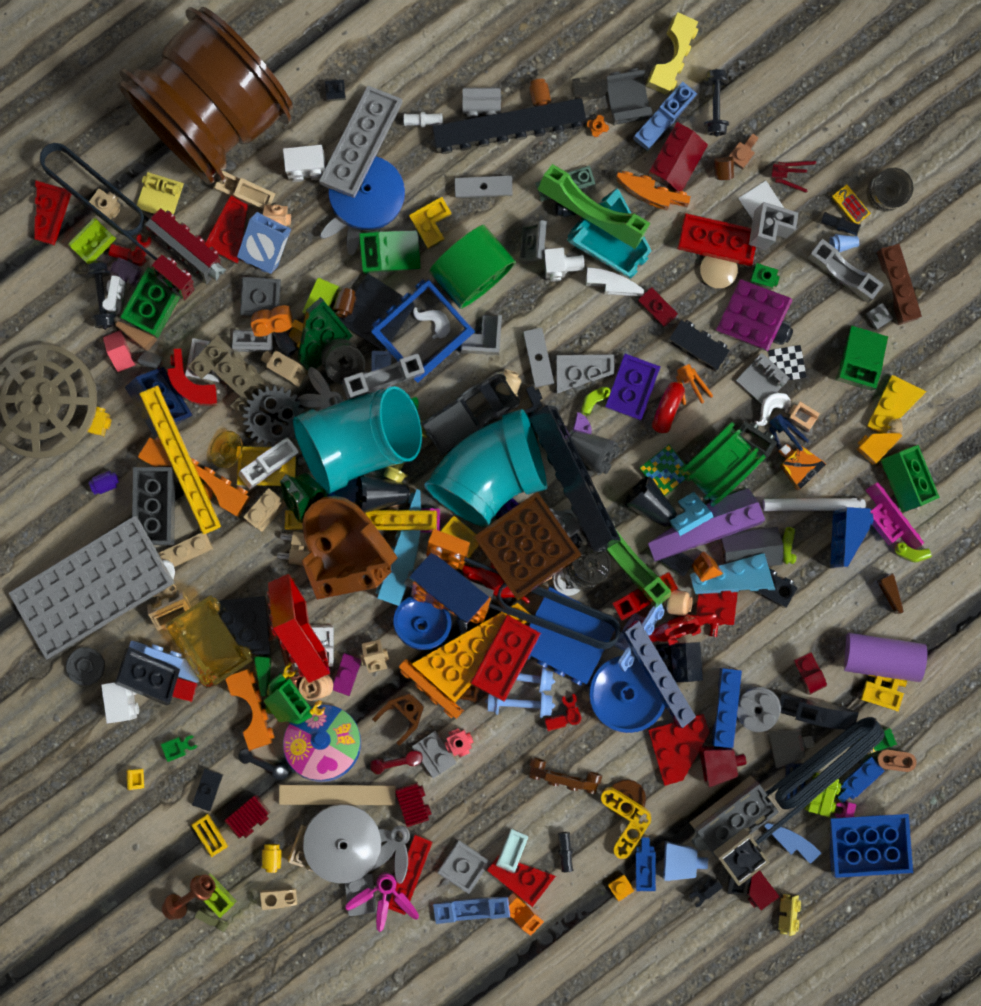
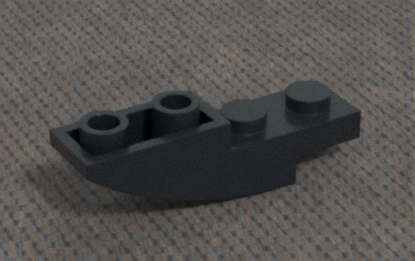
M784 692L780 699L782 714L796 717L795 720L828 728L847 730L857 722L859 714L858 711L824 701L819 703Z

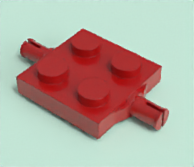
M721 591L720 593L699 594L696 615L701 616L715 613L717 616L708 622L711 625L709 636L713 637V629H715L714 637H717L718 626L720 625L734 626L738 592Z

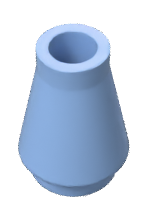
M835 234L834 237H830L829 244L840 253L858 247L859 238L858 236Z

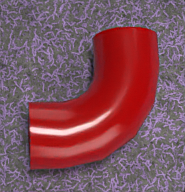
M678 382L668 384L660 400L652 423V428L658 433H668L671 429L675 414L685 394V388L682 384Z

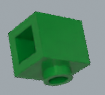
M756 263L749 283L772 290L774 286L777 287L780 276L777 275L778 269Z

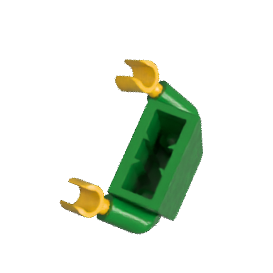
M289 663L285 667L284 673H280L269 683L267 689L268 697L264 700V703L266 704V712L270 715L273 714L279 722L287 721L293 724H301L312 718L313 714L322 715L325 707L318 709L317 707L322 703L321 700H318L313 708L310 709L311 707L290 679L287 680V677L294 676L298 671L297 668L294 672H291L289 667L293 663Z

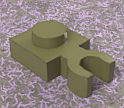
M201 907L195 915V918L210 926L213 925L222 932H225L230 924L218 918L214 911L208 907Z

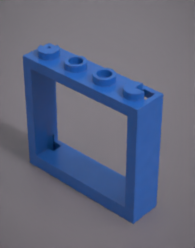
M429 278L426 281L422 279L415 285L416 290L411 294L407 292L400 299L402 302L397 307L395 305L390 307L386 311L388 315L383 319L378 318L372 324L373 328L371 329V332L397 361L403 359V355L380 330L427 288L434 293L459 321L464 329L423 365L425 372L421 376L413 378L417 383L475 333L470 324Z

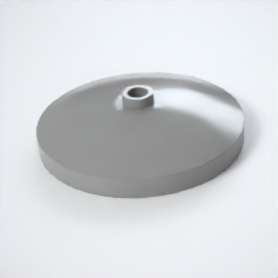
M347 804L333 805L321 810L311 819L303 837V851L310 868L321 878L333 883H349L365 876L374 867L381 850L380 832L374 820L362 809ZM346 842L347 846L340 848V843Z

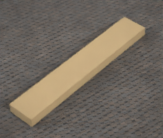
M280 784L279 805H396V785Z

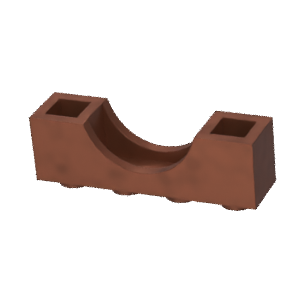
M900 243L880 249L877 252L881 269L886 274L892 289L893 308L898 324L901 325L918 320L922 315Z

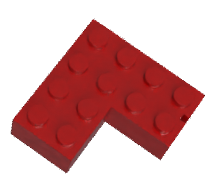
M286 574L269 582L267 596L270 600L268 606L271 614H269L272 622L270 626L271 631L275 637H279L283 650L289 652V658L293 664L296 663L300 676L302 678L305 677L308 683H311L330 674L327 650L309 624L306 600L291 576Z

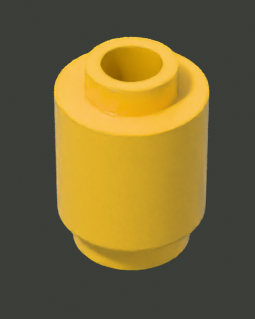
M264 844V849H262V869H266L265 872L275 873L277 869L281 868L282 849H280V844Z

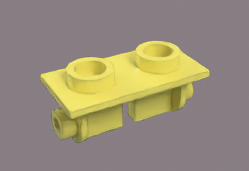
M783 894V898H781L780 912H786L787 916L779 915L778 929L780 934H788L789 931V936H792L798 932L799 920H797V912H800L801 901L798 900L799 895H795L791 899V895Z

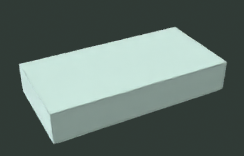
M511 829L496 866L514 873L528 836Z

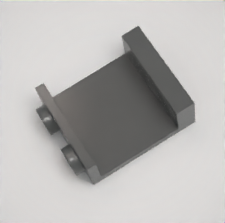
M635 68L629 70L628 73L613 72L607 76L606 86L614 125L647 120L652 117V109L649 107L644 82V70Z

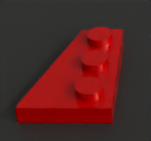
M35 180V187L37 188V197H35V240L55 246L72 194L64 188Z
M230 196L205 245L208 248L213 247L219 255L239 264L237 255L243 240L248 204Z
M498 855L486 871L533 907L556 876L518 863L514 873L496 866L500 856Z

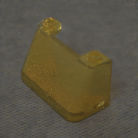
M212 595L165 623L168 633L205 688L217 685L253 661L250 650L246 646L237 645L218 615L220 603Z

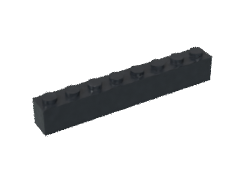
M579 98L433 126L437 153L449 154L455 149L465 151L471 149V146L476 145L486 147L492 142L502 144L508 142V139L513 138L523 140L529 135L539 137L551 131L553 133H560L566 128H572V130L583 128V125H586V115L583 100Z
M550 405L544 406L529 416L532 422L531 426L537 432L539 443L548 455L547 460L553 466L555 476L564 488L563 493L569 499L572 505L571 509L580 521L579 526L588 538V545L594 551L603 552L621 541L557 408Z

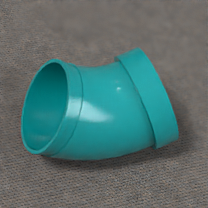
M396 386L363 394L319 411L312 409L293 418V428L301 453L314 479L325 489L326 494L347 486L349 480L364 474L412 461L417 457L421 449L422 428L417 409L409 395Z
M521 409L502 416V420L491 423L462 440L441 460L432 472L430 479L425 483L426 490L444 507L459 517L481 527H488L491 519L499 509L516 495L523 492L529 495L546 490L547 478L541 452L525 411Z

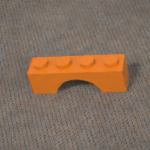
M247 669L225 677L230 695L245 699L252 709V722L243 732L249 751L273 743L272 739L275 738L272 727L268 728L266 720H269L266 709H262L260 702L263 699L260 691H256L254 683H257L254 672L250 673V670Z

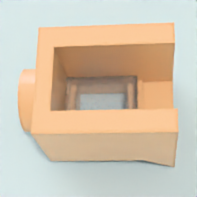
M801 401L798 406L794 404L788 413L791 415L789 420L803 428L806 432L810 431L820 413Z

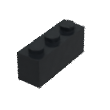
M681 320L668 340L670 344L715 372L730 352L725 343L719 340L717 342L714 341L708 332L704 330L700 332L688 320L685 322Z

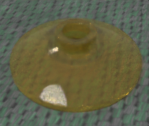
M233 431L220 433L211 445L210 456L212 462L220 468L233 466L242 454L243 443L241 437Z

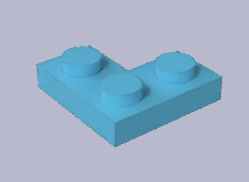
M693 492L678 501L684 513L670 520V523L675 531L682 536L713 518V515L703 501Z

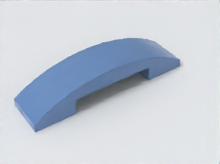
M508 897L474 898L433 904L436 924L452 923L461 920L510 917Z

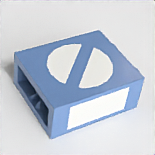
M256 212L249 220L237 257L245 263L252 264L260 268L261 271L271 274L279 265L291 228Z

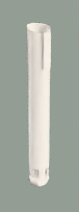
M857 498L763 499L762 507L763 511H835L846 507L865 508L866 502L862 498H859V500Z

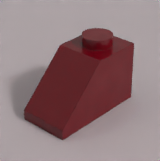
M760 870L751 876L747 892L750 897L747 900L753 908L758 907L760 910H763L779 898V895Z

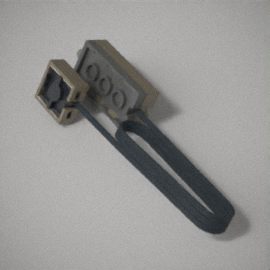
M866 717L857 721L766 792L750 776L690 822L695 830L692 844L699 851L709 850L721 862L735 883L740 886L770 863L758 845L877 746L884 738V730L874 717ZM849 748L797 794L787 800H783L791 791ZM777 790L775 800L779 806L785 810L795 809L758 839L754 840L750 834L779 813L768 798L769 795Z

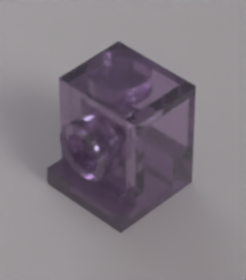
M121 258L114 261L110 269L111 272L115 273L124 282L129 280L128 283L133 287L136 286L143 271L139 266Z

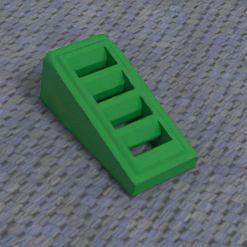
M254 656L261 696H268L267 689L270 683L272 658Z

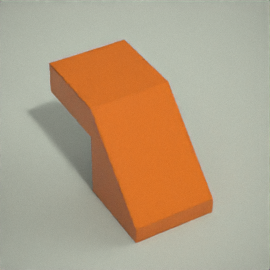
M512 893L508 897L510 917L514 919L521 929L531 936L544 921L517 895Z

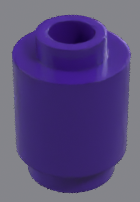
M110 470L92 477V480L89 481L94 495L98 493L101 495L117 488V483H119L116 473H112Z

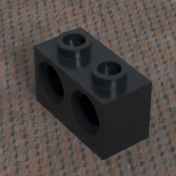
M769 568L775 590L759 589V591L754 592L783 608H787L798 587L794 586V581L786 577L784 579L777 576L778 573ZM781 586H785L788 590L785 597L779 595V588Z

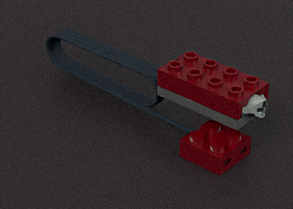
M61 143L48 144L40 152V163L46 174L118 233L125 235L153 258L155 262L151 266L153 271H155V277L183 301L195 290L191 274L185 269L180 270L176 266L177 263L169 256L166 258L161 254L159 258L155 257L131 237L142 230L145 220L148 221L145 226L149 237L206 285L212 278L217 281L219 276L226 271L221 266V259L218 256L217 250L213 247L208 248L204 244L205 241L196 234L194 236L190 233L189 227L183 222L178 223L175 220L176 217L167 210L165 212L160 208L149 219L135 203ZM54 151H63L135 210L141 216L139 225L132 230L120 228L45 166V159L48 154Z

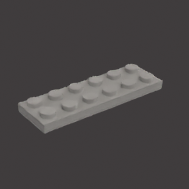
M367 86L319 180L320 185L355 198L403 103L401 98Z

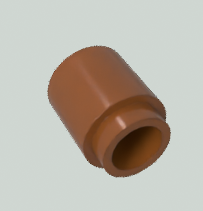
M545 79L531 81L529 89L533 106L551 103L549 87Z

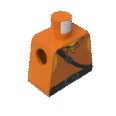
M786 443L778 451L786 459L780 464V467L798 491L826 463L803 446H801L803 448L802 451L798 448L794 451Z

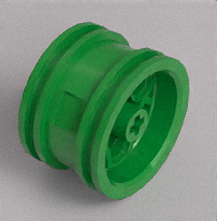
M733 422L726 426L679 472L680 475L685 473L688 476L685 480L687 482L692 480L705 494L703 497L705 501L707 499L712 501L710 503L711 507H714L766 458L764 454L760 456L757 453L759 451L757 447L753 449L739 435L742 431L740 429L735 430Z

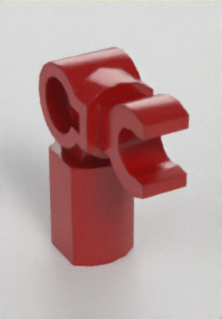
M141 234L136 238L137 242L145 248H148L152 243L151 237H148L145 243L141 242ZM111 244L109 256L125 261L131 260L136 266H142L146 262L147 253L138 246H135L134 251H131L130 248Z
M572 694L573 701L571 703L566 701L565 696L562 697L563 704L567 706V710H565L567 716L561 714L545 718L547 731L564 728L568 723L570 725H577L581 722L582 718L579 708L575 706L577 701L575 694Z

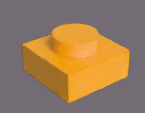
M624 874L608 884L618 901H621L635 891Z

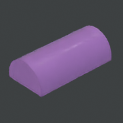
M847 633L844 671L915 682L922 681L927 664L926 644Z

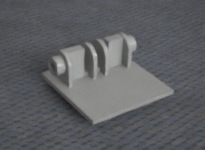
M761 353L736 381L762 404L769 394L778 392L790 378Z

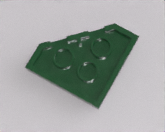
M321 297L305 313L297 359L307 371L310 367L318 368L353 337Z

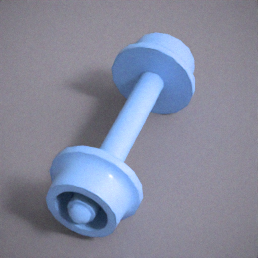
M542 667L541 676L520 673L516 679L517 681L539 683V693L551 691V686L555 683L553 671H548L545 667Z
M544 692L541 693V701L506 699L503 702L490 694L485 700V703L488 704V711L495 712L496 715L499 714V706L540 709V718H542L543 716H551L552 709L555 707V704L552 703V696L545 695Z

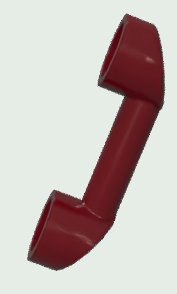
M414 749L406 757L388 761H384L382 758H375L370 763V769L374 774L379 775L385 769L406 764L412 767L417 766L422 762L423 755L419 750Z

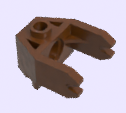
M412 693L390 700L372 718L376 722L386 711L397 708L409 720L410 724L407 732L396 742L399 746L418 728L424 705ZM412 704L414 709L408 710L407 705Z

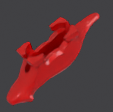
M491 563L489 567L496 569L494 565ZM464 565L462 568V573L466 578L478 581L484 587L494 590L493 596L497 597L500 586L505 583L500 575L481 567L476 568ZM508 586L501 592V598H515ZM524 596L521 598V600H523L527 604L530 603V600L527 597Z
M715 613L701 616H679L654 628L652 634L648 636L652 642L668 641L669 645L678 642L677 638L687 634H692V636L700 634V627L717 616Z

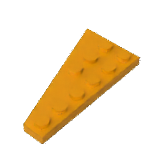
M518 603L511 606L512 608L528 613ZM504 612L497 614L412 663V665L456 703L471 686L470 682L506 615L509 614ZM509 615L510 617L520 621L523 624L527 622L525 620Z

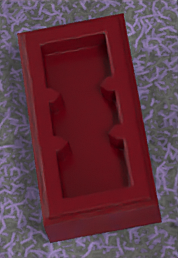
M652 287L638 300L664 328L678 315Z

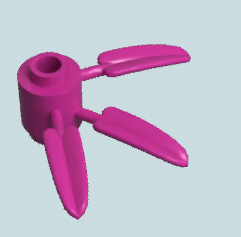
M388 872L381 873L377 877V886L372 890L366 888L353 897L345 906L346 910L354 909L374 896L373 893L379 890L383 893L382 900L378 901L376 928L379 932L384 929L389 906V902L386 901L387 894L393 893L396 896L394 898L395 902L411 918L415 920L419 918V914L403 893L398 894L395 891L396 880ZM384 879H388L390 881V883L387 886L382 884V881Z

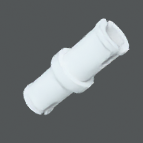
M421 112V114H404V126L421 125V127H426V125L443 124L442 113L426 114Z

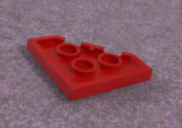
M704 714L697 715L696 718L683 728H678L676 723L672 722L648 729L664 786L683 781L699 753V747H702L709 734Z

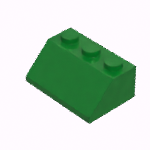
M919 445L881 459L883 470L888 476L890 487L894 491L897 504L901 508L902 513L940 498Z

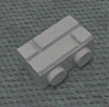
M463 88V114H467V117L474 118L478 117V114L489 116L501 113V88Z

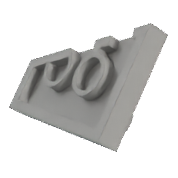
M614 354L556 355L557 394L614 374Z

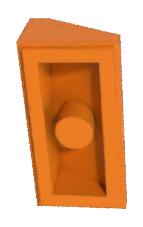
M704 551L692 564V568L702 582L723 574L715 560Z

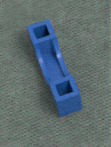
M720 668L718 706L711 743L714 746L734 747L741 670Z

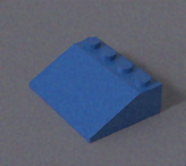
M846 507L833 511L830 568L835 569L849 566L869 531L870 525L873 524L874 517L873 513H871V508Z
M909 814L830 818L831 875L835 878L913 873Z

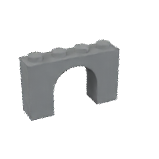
M419 354L400 359L397 363L387 367L344 378L342 385L348 400L419 377L425 371Z

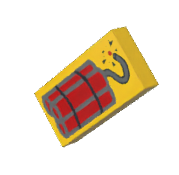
M847 184L831 197L851 222L859 224L871 214Z

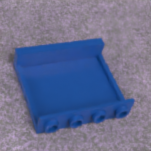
M551 587L548 588V590L551 592H554L568 599L576 601ZM545 597L535 614L536 617L602 642H609L615 630L607 622ZM531 623L529 627L541 634L528 659L532 656L538 659L537 663L545 668L548 665L554 667L555 673L563 677L565 674L571 676V681L580 686L582 683L587 684L605 649L595 648Z

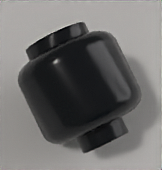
M782 321L773 343L783 345L785 342L788 343L793 334L790 322Z

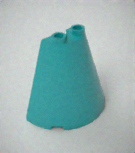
M618 189L607 194L601 199L602 202L598 203L616 212L631 213ZM583 217L571 229L566 239L571 245L629 279L638 272L636 270L637 266H642L649 259L647 256L652 251L645 237L634 249Z

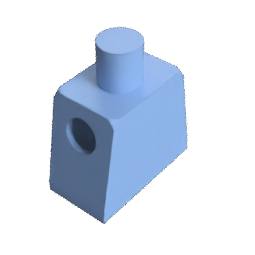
M665 841L663 879L671 881L696 878L697 869H708V858L697 857L698 851L694 847Z

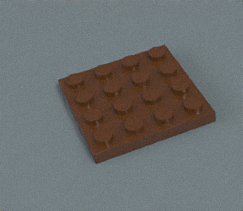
M538 492L474 536L517 600H520L582 556Z

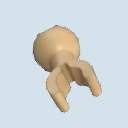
M173 584L153 596L158 598L152 604V607L158 606L161 599L165 597H174L177 593L176 586Z

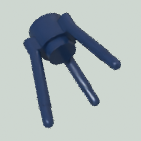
M782 414L769 421L771 425L769 430L775 436L774 440L777 442L776 445L779 450L782 446L776 431L779 434L784 431L800 451L803 450L787 429L788 427L806 443L809 442Z

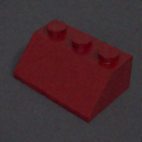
M677 122L652 165L648 176L675 192L683 191L708 144L695 131Z

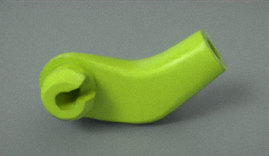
M601 387L590 392L584 398L580 413L590 416L593 406L597 402L608 399L611 390L608 387Z
M786 527L782 538L783 562L785 564H794L797 558L795 554H791L795 529L792 527Z
M899 542L895 545V553L913 563L932 557L929 548L915 550L904 542Z

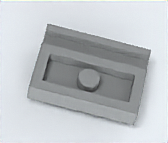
M436 730L412 746L413 749L419 750L422 753V762L433 779L457 763L452 754L448 752Z
M373 873L366 874L356 881L345 883L347 903L366 888L370 890L374 888ZM375 892L371 899L354 909L348 910L349 916L377 913Z

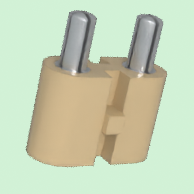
M294 531L293 534L281 533L280 539L291 541L292 547L290 553L278 552L277 558L289 560V564L303 566L302 559L310 553L304 539V533Z

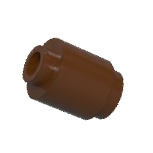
M341 288L337 293L333 311L336 312L337 316L347 318V316L352 315L356 300V292L354 290Z

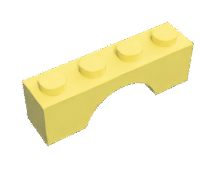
M679 12L673 16L666 33L674 46L673 58L669 63L656 64L652 68L645 86L665 95L670 90H674L677 84V80H675L677 73L680 74L684 67V63H682L683 58L688 56L691 49L689 43L691 39L696 37L698 28H696L698 21Z

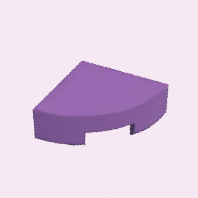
M577 412L573 430L575 432L581 431L591 434L592 429L588 419L583 414Z

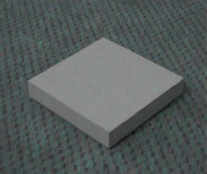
M458 840L437 873L470 894L491 861Z

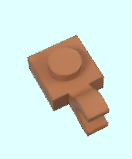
M752 134L745 145L739 142L729 157L733 156L734 163L744 169L755 154L751 149L759 138Z

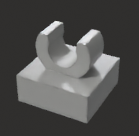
M883 303L865 314L876 330L893 319Z

